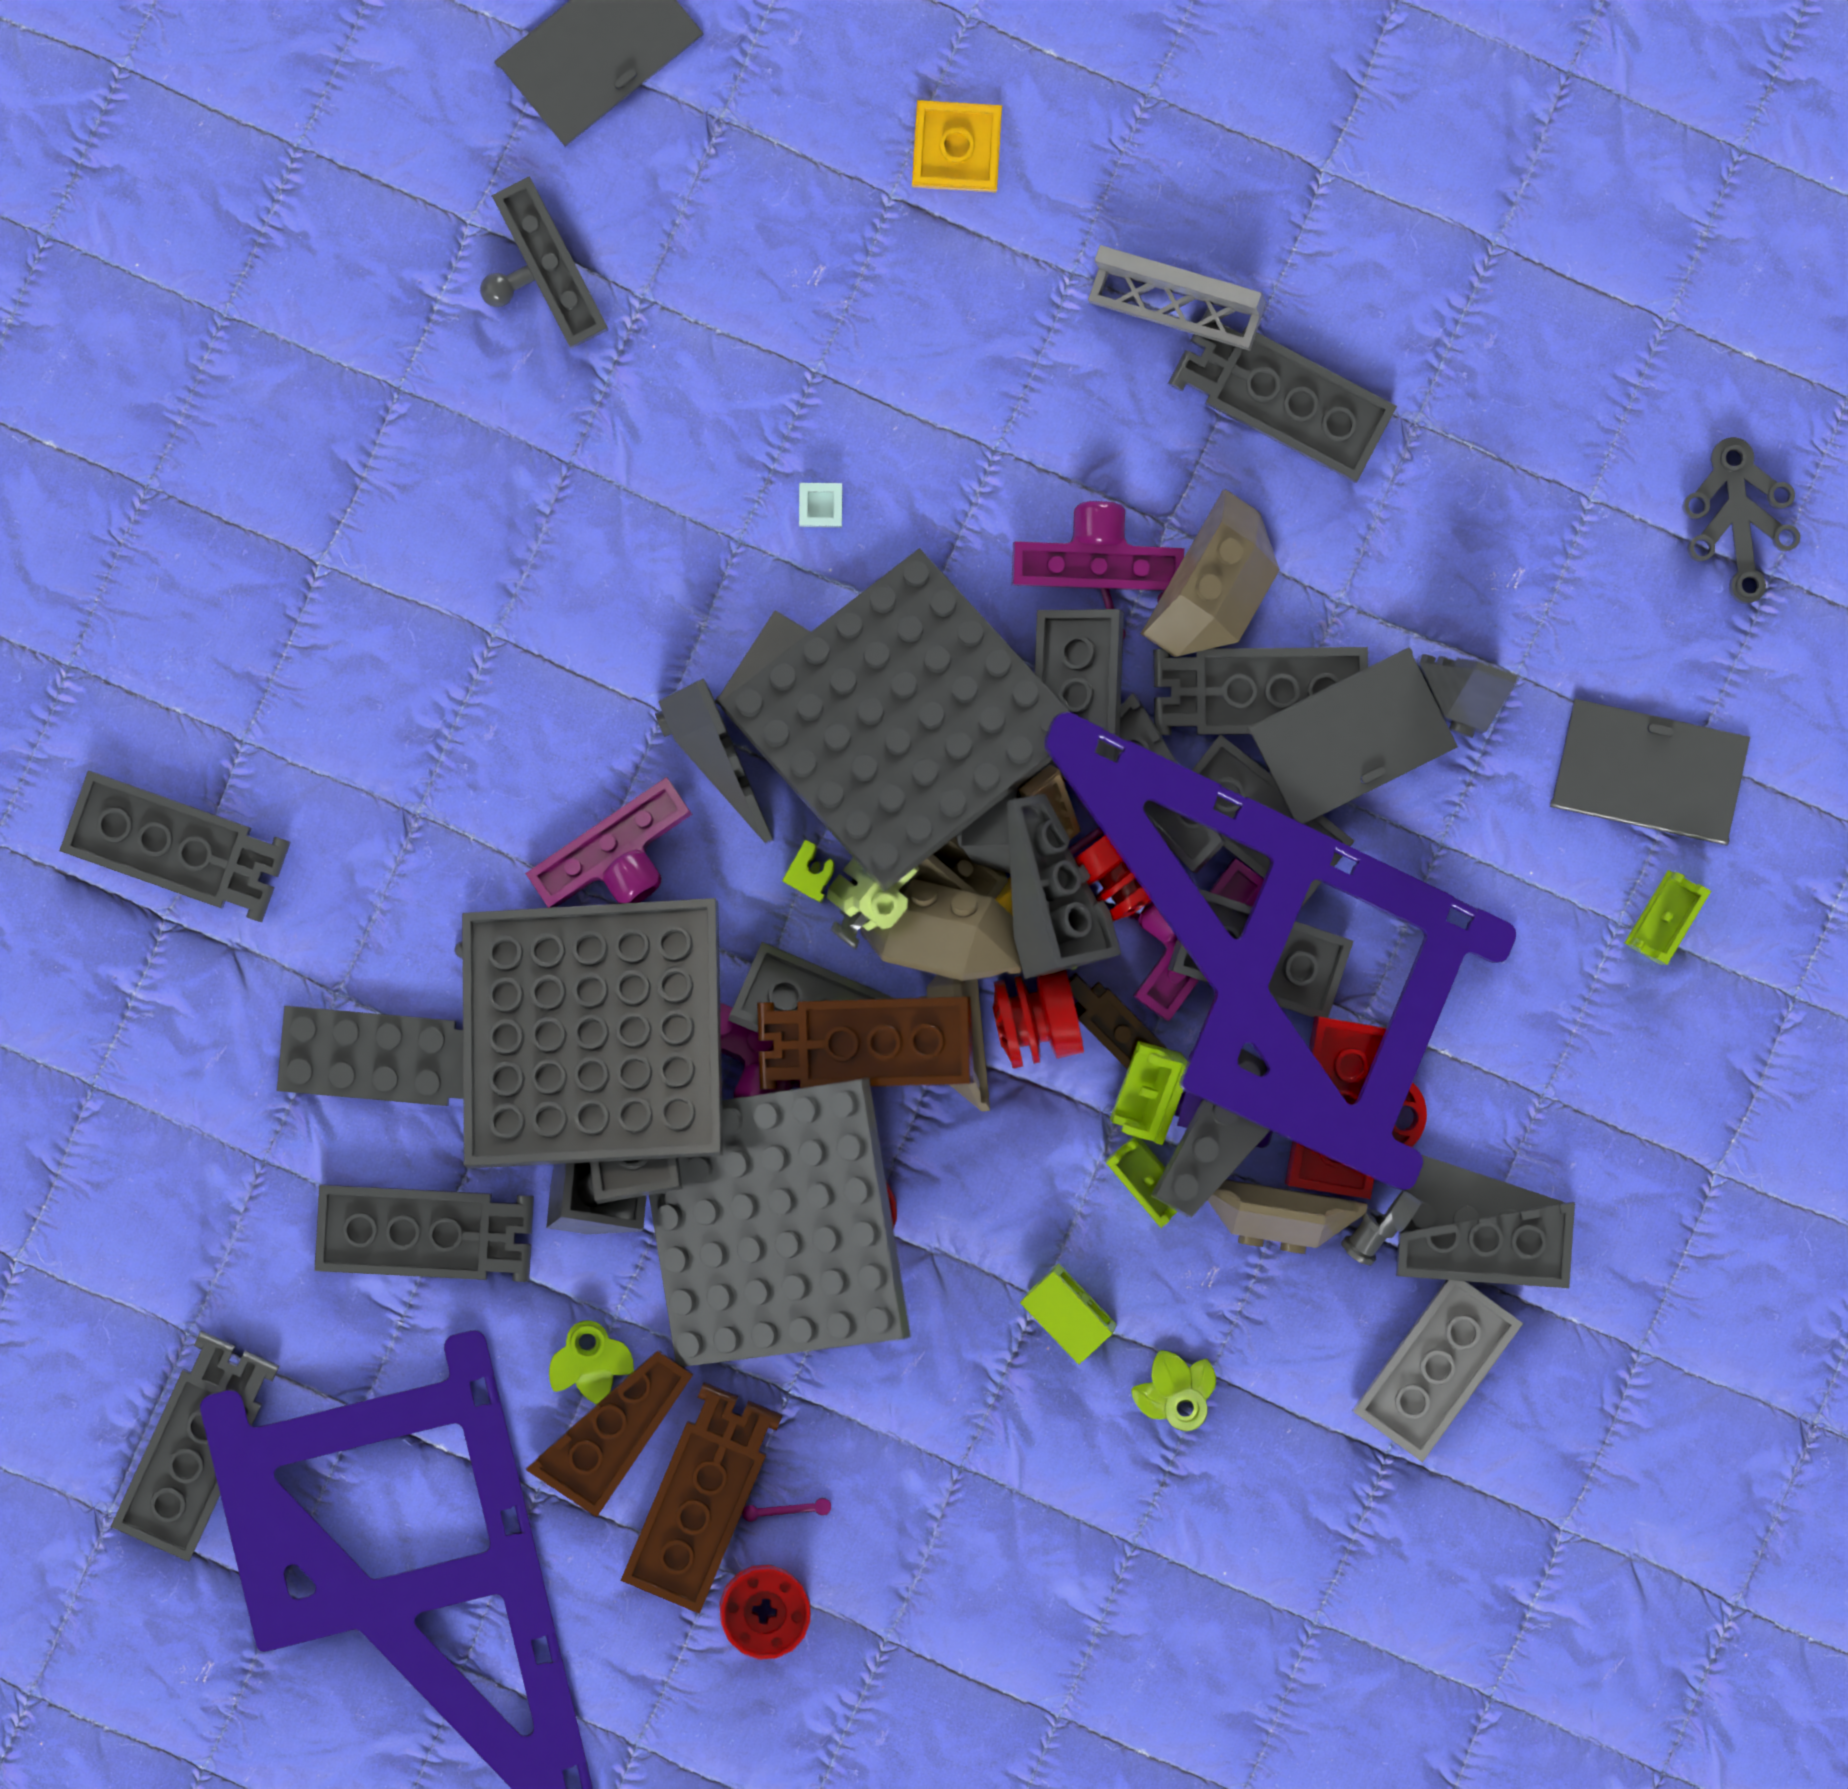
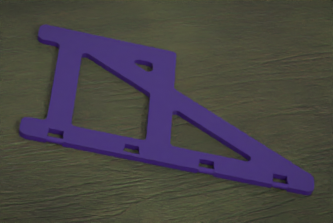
M1064 712L1056 715L1045 736L1044 747L1215 991V998L1181 1076V1088L1188 1093L1395 1189L1407 1190L1412 1188L1421 1171L1423 1157L1416 1149L1394 1139L1392 1134L1394 1125L1464 956L1467 953H1471L1491 963L1503 962L1508 958L1516 939L1514 926L1265 805L1224 788L1221 784L1146 748L1105 731L1102 727L1073 713ZM1099 739L1122 750L1116 762L1095 753ZM1217 796L1240 806L1234 818L1213 809ZM1147 800L1170 809L1269 858L1270 867L1239 938L1234 939L1229 935L1143 811V805ZM1334 852L1356 862L1350 874L1330 865ZM1313 880L1321 881L1422 930L1424 935L1420 949L1360 1094L1353 1105L1345 1101L1268 989L1271 977ZM1450 907L1471 917L1466 929L1446 921ZM1250 1043L1253 1045L1265 1062L1267 1070L1262 1077L1239 1066L1237 1060L1244 1044Z
M470 1330L447 1338L444 1344V1352L449 1376L442 1382L259 1427L249 1424L243 1399L237 1391L226 1390L206 1396L200 1404V1412L257 1648L262 1652H267L351 1630H359L511 1789H567L562 1770L574 1767L575 1765H577L582 1789H593L484 1335L479 1331ZM484 1377L490 1404L475 1406L470 1382ZM453 1423L459 1424L464 1431L490 1546L481 1553L373 1579L276 1480L274 1472L283 1465ZM515 1506L521 1533L506 1535L500 1511L511 1509ZM297 1565L314 1582L316 1590L312 1595L294 1598L289 1594L284 1574L287 1566ZM497 1594L503 1598L533 1720L534 1729L531 1734L521 1735L416 1626L415 1617L418 1614ZM546 1636L552 1662L537 1664L531 1640Z

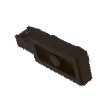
M1076 972L1069 978L1072 995L1077 1000L1075 1009L1078 1020L1127 1070L1138 1041L1167 1048L1108 987L1105 988L1098 981L1091 988Z

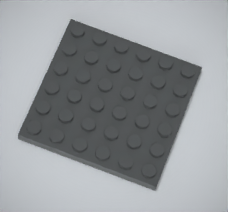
M920 548L720 702L724 713L883 892L1049 763L1052 758L1044 747V740L1051 722L1060 713H1071Z
M716 898L462 913L464 1166L467 1169L723 1155L719 909Z
M869 1078L722 1100L723 1155L679 1158L683 1189L649 1195L676 1363L685 1367L901 1340L911 1337Z

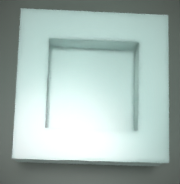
M799 483V527H842V483Z

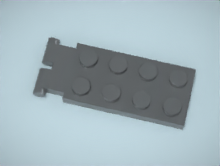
M1209 308L1205 311L1201 321L1212 315ZM1216 322L1207 326L1216 330H1220ZM1222 324L1227 333L1244 337L1247 327H1245L1241 334ZM1256 333L1251 351L1193 334L1190 341L1204 349V352L1200 357L1185 350L1168 382L1170 386L1183 391L1185 386L1188 385L1209 396L1205 403L1206 405L1357 483L1397 407L1396 405L1259 333Z
M1368 647L1207 649L1196 652V657L1171 658V654L1165 650L1155 649L1153 650L1154 687L1170 688L1171 697L1154 698V724L1161 736L1171 735V727H1197V735H1251L1247 730L1249 726L1368 668Z
M88 770L59 851L219 908L224 907L225 901L248 909L247 918L263 922L275 887L260 882L263 872L279 877L291 842L278 837H274L272 844L249 836L250 827Z
M284 1006L277 1091L449 1106V1098L463 1099V1030L456 1029V1021Z
M319 1185L315 1271L486 1280L488 1271L513 1273L512 1281L529 1282L531 1244L515 1243V1233L532 1234L534 1196L517 1195L516 1203L491 1202L492 1193Z
M200 1331L194 1344L195 1347L201 1349L192 1371L182 1370L111 1524V1527L188 1562L195 1552L220 1497L200 1412V1404L210 1394L226 1390L237 1391L243 1399L247 1419L252 1426L262 1406L261 1403L255 1401L259 1389L265 1378L273 1381L279 1365L246 1350L239 1364H235L229 1361L235 1345L204 1331Z

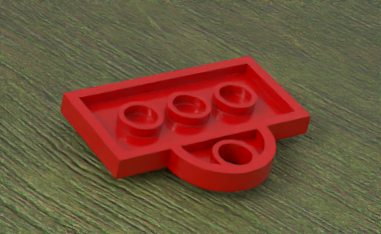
M1314 1016L1309 1049L1345 1101L1353 1105L1357 1101L1386 1028ZM1412 1082L1403 1106L1410 1107L1413 1112L1412 1124L1403 1130L1398 1129L1394 1125L1392 1131L1395 1140L1409 1147H1413L1420 1139L1427 1120L1424 1097L1418 1087ZM1292 1141L1285 1185L1371 1199L1374 1178Z

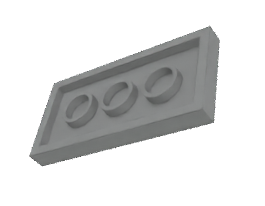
M1446 1280L1352 1411L1423 1462L1523 1323L1466 1281Z

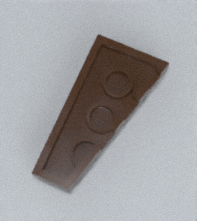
M656 1350L528 1465L526 1470L597 1517L693 1376V1373L680 1366L661 1351Z

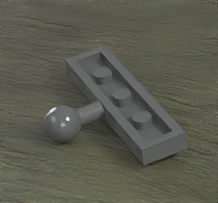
M530 176L492 195L527 265L507 276L501 273H493L485 277L480 286V294L484 302L492 307L505 306L512 300L515 290L536 281L571 349L609 330Z

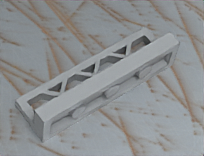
M1102 245L1099 246L1094 260L1099 269L1088 298L1089 303L1251 351L1267 303L1262 292ZM1108 274L1125 278L1131 289V292L1116 300L1102 296ZM1132 281H1136L1144 285L1136 289ZM1155 287L1165 290L1172 302L1158 311L1146 309L1140 298V295ZM1172 292L1183 295L1184 297L1176 301ZM1136 299L1139 306H1135L1127 302ZM1195 299L1206 302L1212 314L1198 323L1186 321L1180 307ZM1213 305L1224 307V309L1216 313ZM1176 310L1179 318L1167 314ZM1235 311L1251 315L1244 337L1227 333L1220 319ZM1216 322L1220 330H1216L1207 326Z

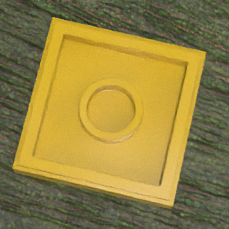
M917 100L912 187L997 193L1002 105Z

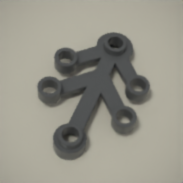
M1730 437L1720 441L1714 447L1711 454L1712 472L1698 490L1687 496L1683 501L1682 509L1684 514L1690 519H1700L1710 509L1709 500L1725 482L1727 484V502L1701 535L1691 539L1687 551L1689 556L1698 562L1711 558L1715 552L1716 542L1732 524L1737 573L1732 576L1729 582V591L1737 602L1750 604L1759 600L1766 589L1763 575L1755 570L1750 523L1770 537L1773 545L1780 551L1794 549L1800 542V533L1792 525H1782L1746 497L1744 480L1766 494L1768 503L1776 509H1784L1791 505L1795 499V491L1790 484L1785 482L1777 483L1754 465V452L1746 441ZM1729 451H1736L1740 455L1741 460L1738 466H1731L1727 463L1726 455ZM1777 488L1786 490L1788 499L1785 503H1778L1774 499V491ZM1693 498L1700 499L1703 503V510L1699 514H1695L1689 509V502ZM1782 530H1787L1793 535V542L1790 546H1785L1779 541V534ZM1699 540L1706 542L1709 547L1708 553L1705 556H1699L1694 551V545ZM1745 578H1752L1755 581L1756 590L1753 593H1746L1742 589V581Z

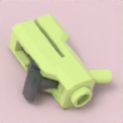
M852 858L843 871L853 879L849 882L839 874L828 888L827 899L841 909L840 913L844 915L841 925L835 921L831 931L853 949H856L859 944L856 934L861 927L867 931L878 926L881 929L892 927L907 909L908 899L898 890L919 871L918 866L883 892L858 862Z

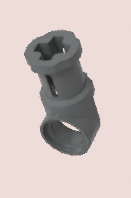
M1402 1190L1385 1214L1367 1208V1212L1362 1215L1363 1221L1352 1236H1346L1342 1240V1247L1356 1261L1371 1266L1376 1261L1375 1253L1387 1238L1394 1237L1397 1231L1400 1233L1404 1230L1419 1209L1422 1201L1407 1190Z

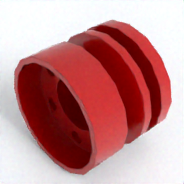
M1106 835L1075 858L1078 867L1084 865L1090 875V878L1086 880L1088 885L1099 882L1103 887L1095 897L1097 901H1106L1111 897L1116 905L1109 910L1113 922L1133 915L1151 901Z
M1066 970L1037 976V992L1033 993L1028 992L1021 976L1014 977L1018 996L1008 998L1004 980L993 982L995 989L992 1006L1001 1047H1003L1010 1059L1012 1068L1023 1066L1020 1047L1029 1046L1033 1064L1040 1063V1043L1049 1042L1056 1059L1084 1053L1079 1022Z
M771 1564L753 1565L738 1572L725 1586L719 1602L720 1622L728 1641L742 1654L756 1659H777L793 1651L805 1638L811 1621L810 1602L801 1583L787 1570ZM762 1599H769L770 1606L776 1609L775 1615H768L766 1621L761 1622L759 1621L758 1613L752 1612L753 1606H760Z

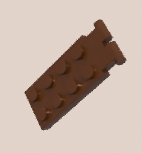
M971 996L797 1002L798 1010L775 1011L774 1002L757 1003L758 1041L773 1040L774 1051H759L760 1089H777V1080H800V1088L869 1078L870 1087L973 1083Z
M706 1382L703 1383L697 1397L705 1402L696 1424L687 1421L620 1580L699 1614L766 1457V1453L759 1451L768 1427L777 1430L783 1416L749 1400L742 1415L735 1413L733 1408L738 1396Z

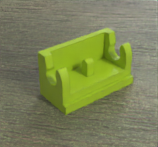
M805 840L782 881L822 903L825 895L822 893L834 873V862L829 859L824 864V869L820 873H818L821 868L819 862H814L809 870V864L815 858L817 847Z
M1667 870L1624 944L1659 965H1668L1711 891L1702 885L1690 882L1679 872Z
M1137 1042L1110 1116L1112 1123L1123 1126L1121 1130L1123 1133L1154 1141L1156 1144H1164L1183 1092L1180 1086V1079L1188 1062L1183 1054L1152 1044Z
M1131 1137L1104 1160L1160 1228L1165 1226L1172 1219L1171 1217L1178 1212L1151 1196L1165 1170V1166L1141 1138Z
M1059 1263L1032 1287L1020 1301V1304L1078 1365L1107 1340L1117 1326L1112 1318Z

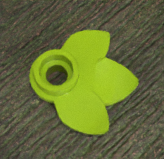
M583 1320L570 1328L566 1336V1346L552 1356L549 1365V1381L555 1392L565 1390L575 1383L588 1400L597 1404L610 1393L613 1375H628L634 1371L633 1358L627 1346L620 1341L608 1338L606 1330L599 1323ZM584 1334H591L595 1337V1344L590 1349H583L579 1345V1339Z
M1165 1350L1159 1351L1152 1364L1151 1377L1153 1382L1134 1386L1131 1389L1132 1397L1138 1408L1147 1417L1158 1420L1167 1419L1174 1428L1180 1431L1196 1430L1207 1418L1208 1406L1206 1401L1216 1387L1214 1369L1208 1359L1199 1360L1188 1367L1185 1361L1178 1355ZM1190 1402L1193 1404L1194 1410L1191 1415L1181 1416L1178 1413L1181 1403Z

